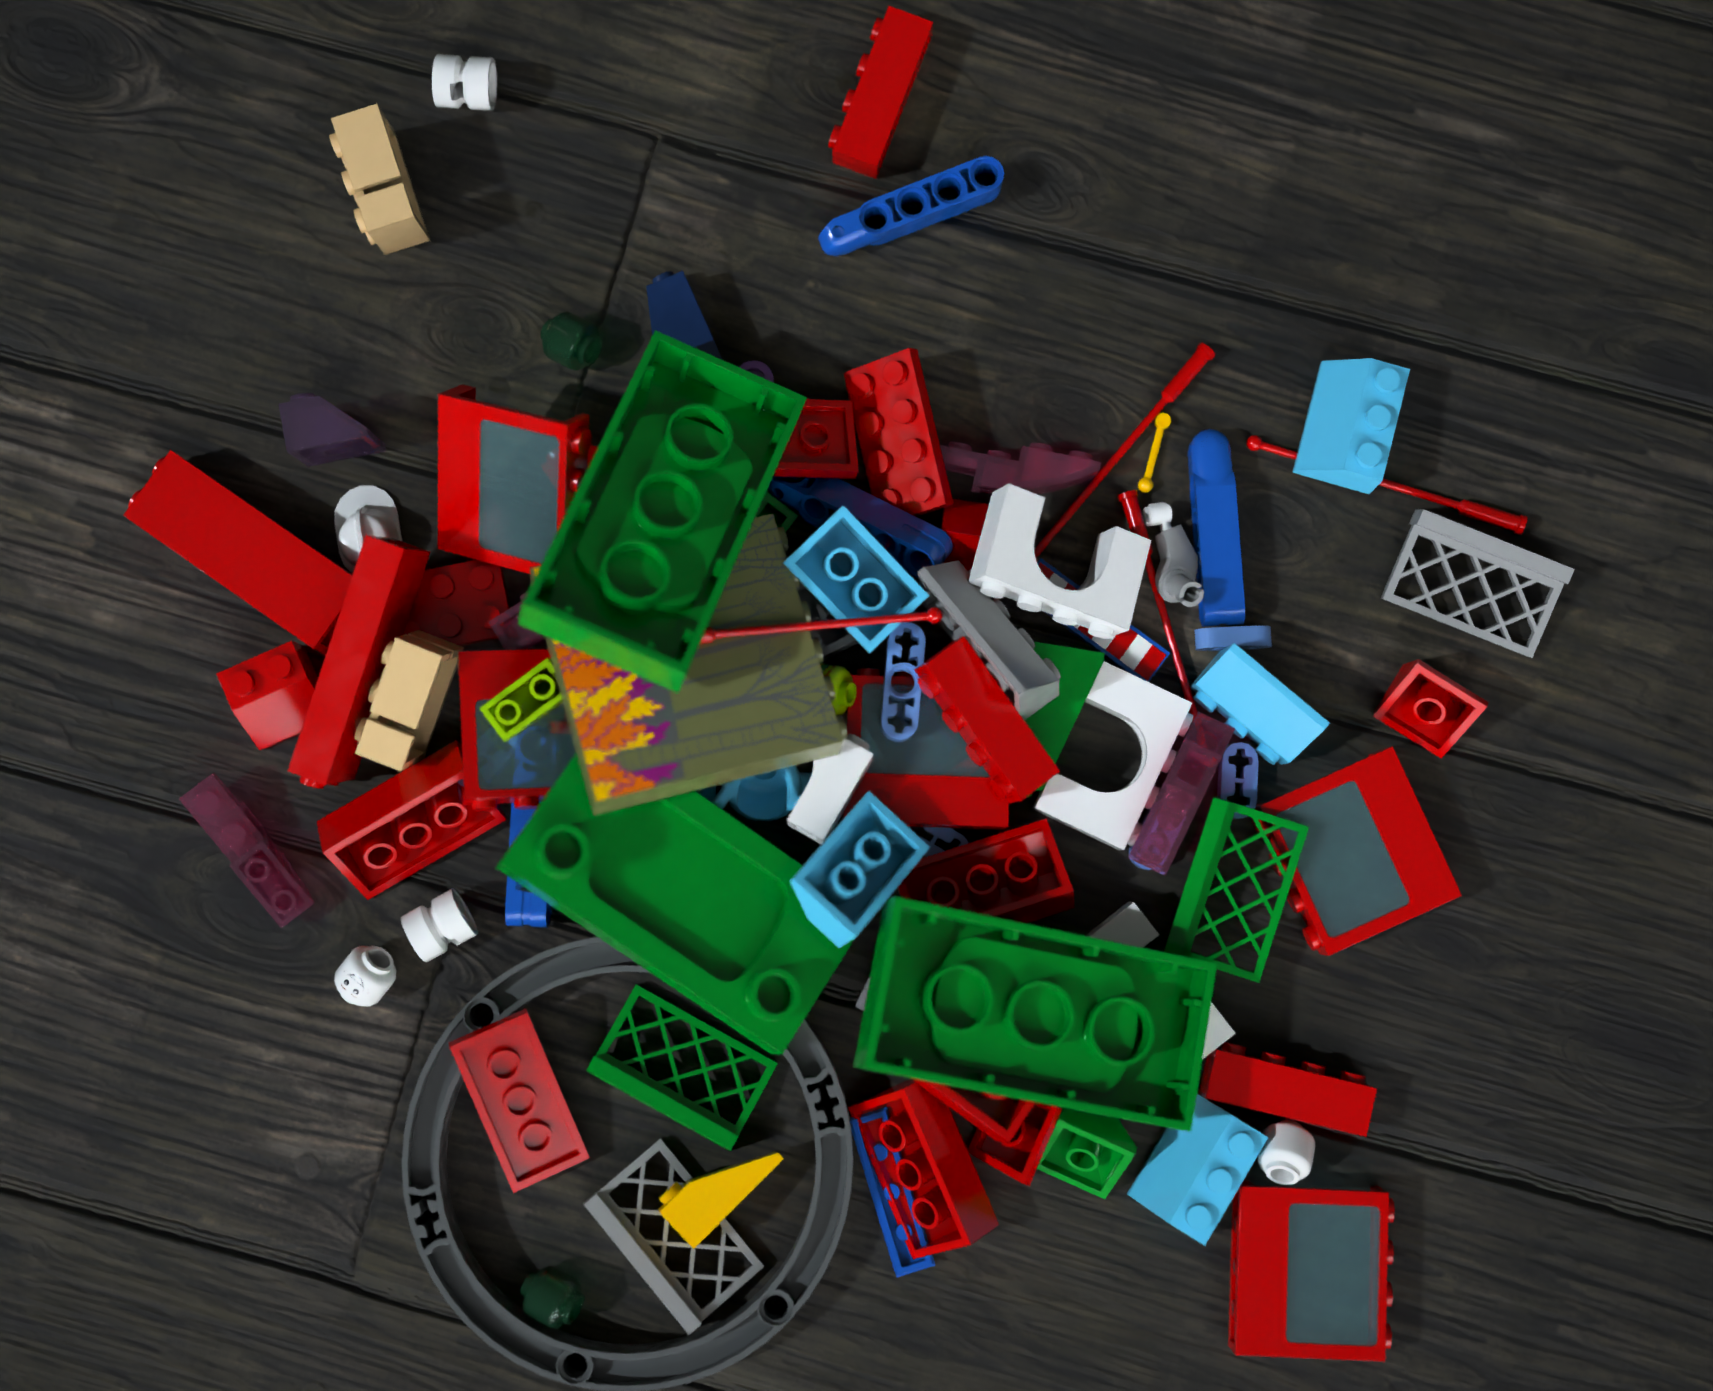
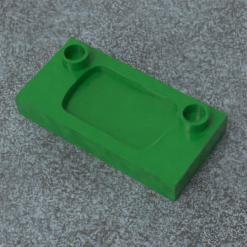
M655 330L522 603L518 624L679 693L807 397Z
M576 752L495 867L770 1054H783L854 941L852 939L838 948L808 920L790 882L803 865L696 791L593 816Z
M899 897L888 898L883 905L853 1067L1191 1132L1217 963Z

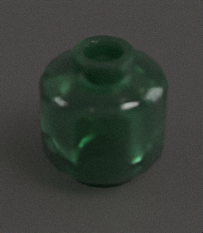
M566 311L547 320L542 327V349L547 358L573 371L591 366L598 359L602 349V341L595 324Z
M546 1266L537 1274L530 1273L520 1291V1295L524 1297V1313L554 1329H558L564 1324H572L579 1315L585 1300V1295L581 1293L580 1281L553 1266Z

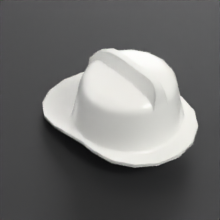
M373 485L358 486L349 490L340 498L335 509L334 519L338 549L344 566L353 574L366 535L388 537L402 541L398 512L393 499L385 490Z

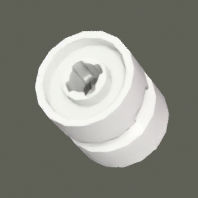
M437 54L432 69V93L435 106L459 109L463 103H466L471 110L493 111L497 96L495 59L493 57L471 56L467 62H463L459 55Z
M453 888L432 899L430 908L421 905L401 917V923L408 940L419 957L426 963L447 952L448 943L452 942L458 946L478 934L477 926L468 907Z

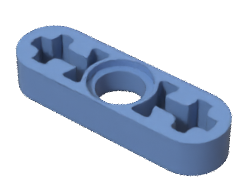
M903 622L889 634L887 639L880 730L888 740L893 742H904L911 738L918 727L921 688L917 681L919 676L914 670L924 663L925 635L918 625L910 622ZM903 632L910 633V639L917 641V645L911 646L908 652V662L916 660V666L906 662L892 664V658L900 661L902 657V645L895 643V639H901ZM899 671L909 673L914 680L913 689L908 693L895 691L891 685L893 674ZM889 698L897 702L913 701V707L905 704L903 708V720L910 721V726L904 727L901 733H896L894 725L888 724V719H893L897 712V703L889 705Z

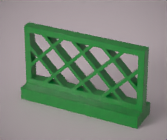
M1213 795L1164 953L1217 963L1216 969L1259 983L1309 826ZM1237 812L1252 817L1259 833L1237 843L1230 830L1234 813ZM1259 820L1274 825L1263 830ZM1280 827L1298 832L1293 848L1278 856L1266 836ZM1228 835L1233 846L1223 850ZM1262 837L1273 858L1251 869L1240 848ZM1236 850L1247 871L1225 882L1217 867L1221 857ZM1290 856L1285 871L1280 860ZM1276 863L1283 875L1281 887L1264 894L1254 873ZM1216 874L1221 884L1210 889ZM1250 876L1260 897L1238 907L1228 886ZM1224 889L1234 910L1212 920L1205 907L1207 898ZM1278 895L1272 909L1268 899ZM1264 902L1271 916L1269 924L1252 933L1241 912ZM1202 913H1204L1208 923L1198 928ZM1237 915L1248 936L1226 946L1215 925ZM1209 928L1212 929L1222 948L1208 956L1191 951L1195 935ZM1265 934L1260 949L1255 938ZM1251 941L1258 954L1254 970L1251 971L1236 966L1229 951ZM1225 954L1229 963L1215 958Z
M635 985L586 1071L730 1152L778 1063L644 988ZM639 997L654 1004L658 1021L638 1027L634 1026L631 1010ZM660 1008L673 1016L663 1019ZM628 1017L631 1029L619 1032ZM677 1020L688 1023L694 1040L670 1047L664 1024ZM660 1026L666 1049L642 1055L636 1032ZM695 1028L709 1036L698 1039ZM629 1034L633 1035L638 1057L621 1062L607 1054L615 1038ZM715 1039L724 1043L729 1061L706 1067L700 1044ZM696 1046L701 1069L678 1075L672 1052ZM731 1048L745 1056L734 1059ZM668 1054L674 1077L661 1081H655L648 1077L644 1060ZM752 1059L766 1067L759 1082L744 1087L741 1086L736 1063ZM640 1062L643 1073L637 1071L629 1065ZM731 1065L737 1089L714 1095L708 1072ZM703 1073L709 1097L696 1101H691L684 1097L680 1080ZM675 1082L678 1093L664 1085ZM750 1089H754L752 1095L746 1103L743 1092ZM739 1093L743 1111L734 1125L720 1117L715 1100ZM711 1101L714 1113L700 1106V1104Z

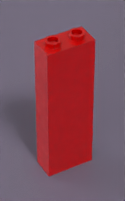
M170 450L165 457L159 459L154 465L152 476L144 487L131 497L128 504L129 508L123 516L309 647L326 655L352 574L191 462Z
M365 536L288 768V772L301 776L300 783L309 787L324 789L325 785L338 786L340 782L355 779L362 756L355 754L359 741L355 740V733L362 718H370L372 703L368 701V696L372 685L377 679L381 680L386 666L382 664L384 650L391 640L394 641L396 637L402 636L431 551L394 538Z

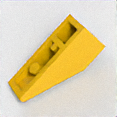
M774 1151L687 1180L682 1186L676 1181L660 1196L659 1200L663 1205L658 1211L694 1249L784 1158Z

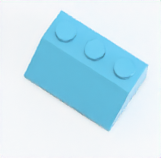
M1373 358L1322 361L1319 366L1292 473L1370 494L1383 481L1410 369Z
M844 505L838 508L783 562L836 619L912 613L929 596ZM902 622L844 628L868 653H871Z
M1235 643L1219 651L1190 686V689L1196 693L1193 698L1200 706L1211 713L1217 710L1227 719L1224 725L1242 739L1245 736L1249 737L1258 745L1255 751L1272 765H1275L1276 762L1281 765L1290 763L1330 724Z
M868 791L790 882L808 920L840 948L861 932L930 847Z
M1197 1094L1191 1132L1166 1127L1127 1195L1201 1244L1206 1245L1268 1137Z

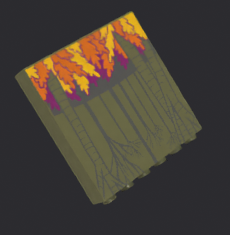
M773 514L754 519L708 624L714 630L811 622L809 606L806 600L800 601L796 589L800 587V581L783 564L787 559L785 551H788V540L784 528H777ZM540 566L530 568L531 584ZM809 630L715 638L712 643H702L696 651L679 693L545 636L593 816L838 755L844 742L843 739L847 738L844 719L841 714L835 715L831 702L835 700L832 680L830 676L824 677L820 663L823 662V652L818 638L812 639Z

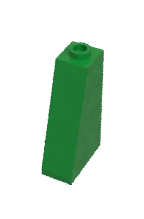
M1034 642L1035 648L1033 650L1042 660L1048 658L1060 673L1059 695L1024 721L1056 764L1104 662L1105 653ZM1044 783L1041 787H1039V788H1038L1037 790H1035L1034 792H1041V791H1043V789H1044L1046 783Z

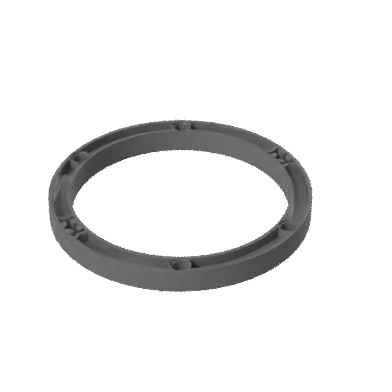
M595 936L572 941L546 950L515 965L490 982L473 997L448 1025L425 1063L409 1105L403 1135V1195L409 1225L418 1252L432 1281L461 1320L490 1347L526 1369L571 1386L598 1391L660 1390L707 1377L742 1360L769 1341L793 1318L808 1300L830 1263L847 1217L853 1173L851 1122L845 1093L835 1065L822 1040L805 1017L783 1052V1055L790 1063L801 1085L809 1108L815 1139V1182L811 1203L797 1240L781 1267L767 1284L747 1303L724 1319L690 1335L654 1343L618 1344L585 1339L550 1326L519 1307L484 1272L463 1236L453 1208L447 1170L448 1133L453 1109L464 1080L448 1042L487 1026L481 1024L475 1015L476 1008L480 1003L488 1004L492 1008L494 1013L492 1024L514 1014L537 996L556 986L578 978L601 973L625 971L650 973ZM828 1074L831 1075L833 1081H826L827 1091L830 1098H838V1101L833 1104L835 1120L843 1117L844 1124L839 1122L828 1123L826 1108L816 1105L821 1100L819 1084L815 1085L812 1089L809 1088L810 1084L819 1083ZM433 1192L436 1193L432 1195L429 1199L427 1198V1196H425L422 1199L419 1198V1196L428 1195ZM429 1209L430 1212H438L439 1218L436 1221H433L432 1218L425 1219L423 1213ZM442 1230H445V1233H442L433 1242L431 1241L430 1235L434 1231L437 1235ZM772 1295H779L785 1298L788 1306L783 1312L774 1313L766 1307V1299ZM572 1353L583 1355L587 1361V1368L583 1370L573 1369L568 1364L567 1356Z

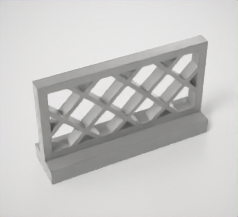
M1415 509L1409 523L1411 525L1381 599L1533 658L1564 584H1569L1575 569L1427 510ZM1421 536L1433 542L1438 557L1418 565L1412 549L1417 537ZM1441 545L1454 550L1444 554ZM1459 553L1469 555L1475 572L1455 580L1447 559ZM1409 559L1412 568L1403 571ZM1479 560L1489 563L1491 565L1482 568L1479 563ZM1441 562L1449 583L1428 591L1420 570ZM1497 568L1507 570L1513 586L1492 594L1484 574ZM1414 573L1423 594L1408 600L1394 595L1400 578ZM1516 574L1529 580L1519 583ZM1478 577L1486 598L1466 605L1458 585ZM1536 582L1549 587L1550 590L1544 604L1530 609L1522 588ZM1452 588L1460 608L1445 615L1437 612L1431 596ZM1516 592L1523 612L1503 620L1495 600ZM1425 599L1428 608L1419 605L1416 602ZM1489 603L1497 623L1484 629H1479L1474 626L1468 611ZM1540 612L1535 622L1533 614ZM1462 614L1466 623L1453 617ZM1523 618L1527 619L1532 632L1526 646L1512 642L1506 628L1507 625ZM1500 629L1503 638L1490 632Z
M659 1139L599 1191L590 1196L583 1204L688 1335H690L702 1324L701 1322L758 1273L764 1265L725 1218L719 1223L721 1226L720 1245L699 1243L693 1249L687 1242L667 1241L669 1222L665 1218L662 1240L644 1239L639 1233L640 1214H661L658 1210L641 1209L643 1185L667 1186L668 1189L675 1183L673 1182L674 1169L684 1180V1182H678L681 1186L687 1180L693 1179L665 1143ZM658 1151L670 1163L668 1181L644 1179L646 1161ZM640 1167L639 1179L627 1178ZM622 1182L639 1184L636 1208L618 1207L609 1193ZM624 1213H636L635 1225L631 1223ZM726 1233L736 1246L725 1245ZM650 1245L661 1246L660 1257L656 1254V1252L652 1249ZM667 1246L690 1248L688 1272L669 1270L665 1265ZM696 1248L719 1250L717 1275L693 1273ZM724 1251L742 1252L752 1264L739 1276L722 1275ZM676 1277L687 1278L686 1289ZM693 1278L716 1280L715 1297L702 1309L691 1297ZM722 1281H733L721 1291Z

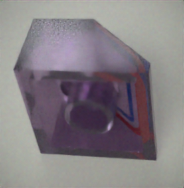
M300 393L291 396L290 402L278 404L287 452L307 467L386 452L385 444L367 427L320 396H315L313 393Z

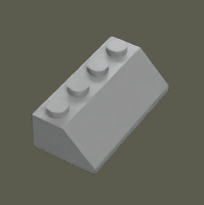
M959 560L923 567L918 571L919 585L929 596L922 602V605L927 611L932 607H937L942 611L943 617L938 624L952 641L963 636L966 638L1023 720L1030 717L1059 695V679L1061 676L1056 666L1048 658L1042 660L1033 650L1035 644L1030 635L1023 628L1017 630L1008 620L1010 614L1007 608L998 598L992 600L989 596L981 593V587L968 583L971 569L967 571Z

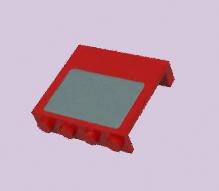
M464 384L439 393L438 549L530 574V568L541 566L588 469V450L592 441L591 432L589 431V415L582 413L567 421H560L476 400V387Z
M548 649L458 651L457 666L460 686L464 788L463 805H472L473 811L497 810V804L514 803V809L537 808L539 802L542 801L576 752L563 704L507 742L502 740L479 709L545 659H550Z
M857 669L856 675H851L852 682L856 685L857 694L853 705L847 708V736L852 734L870 745L868 751L873 753V762L845 808L843 819L861 798L870 791L908 827L1005 830L1008 828L1009 802L1001 799L993 791L989 782L991 777L983 766H978L971 760L966 752L967 743L959 732H953L946 725L941 715L943 710L934 698L930 699L921 690L919 720L915 733L904 742L890 741L880 730L884 676H880L881 671L878 669ZM899 671L897 676L891 677V685L899 693H908L914 687V680L909 673ZM889 698V705L897 703V712L893 719H888V724L894 725L896 733H901L904 727L910 726V721L903 720V708L905 704L913 707V701L897 702Z
M1393 746L1382 748L1369 754L1367 758L1266 803L1257 804L1255 807L1256 810L1309 826L1287 900L1292 910L1296 914L1300 912L1307 927L1303 928L1302 931L1312 951L1318 950L1321 955L1330 956L1462 896ZM1252 819L1253 826L1256 832L1259 833V830ZM1259 820L1263 830L1274 825ZM1280 827L1266 836L1278 856L1293 848L1298 832ZM1271 853L1268 854L1269 860L1272 859ZM1290 856L1280 860L1285 871ZM1272 864L1275 873L1281 876L1282 874L1277 864Z
M1243 1180L1232 1199L1228 1346L1235 1355L1385 1362L1386 1349H1390L1392 1344V1331L1390 1324L1386 1323L1387 1307H1391L1393 1302L1392 1284L1390 1281H1387V1265H1392L1394 1259L1393 1243L1391 1239H1388V1223H1393L1395 1207L1393 1199L1389 1198V1192L1379 1186H1370V1190L1255 1186L1250 1181Z

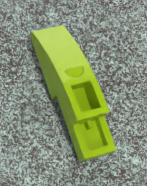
M551 658L545 659L479 708L504 742L521 733L563 704Z

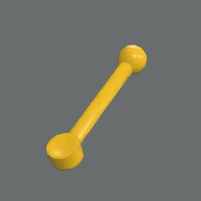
M1166 413L1158 414L1154 420L1157 428L1144 477L1138 482V488L1143 493H1148L1153 489L1151 478L1164 430L1171 424V418Z

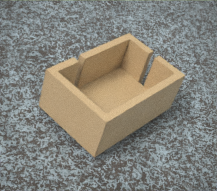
M370 105L331 118L335 133L329 135L337 158H342L346 171L341 172L349 195L354 196L359 207L353 209L361 233L365 232L370 244H377L385 255L430 241L395 131L379 105Z
M420 630L396 637L394 641L391 640L387 644L382 656V664L386 666L381 680L377 679L374 682L368 696V701L372 703L370 718L363 717L355 733V740L359 741L355 754L398 771H403L423 760L457 668L458 651H463L464 647Z

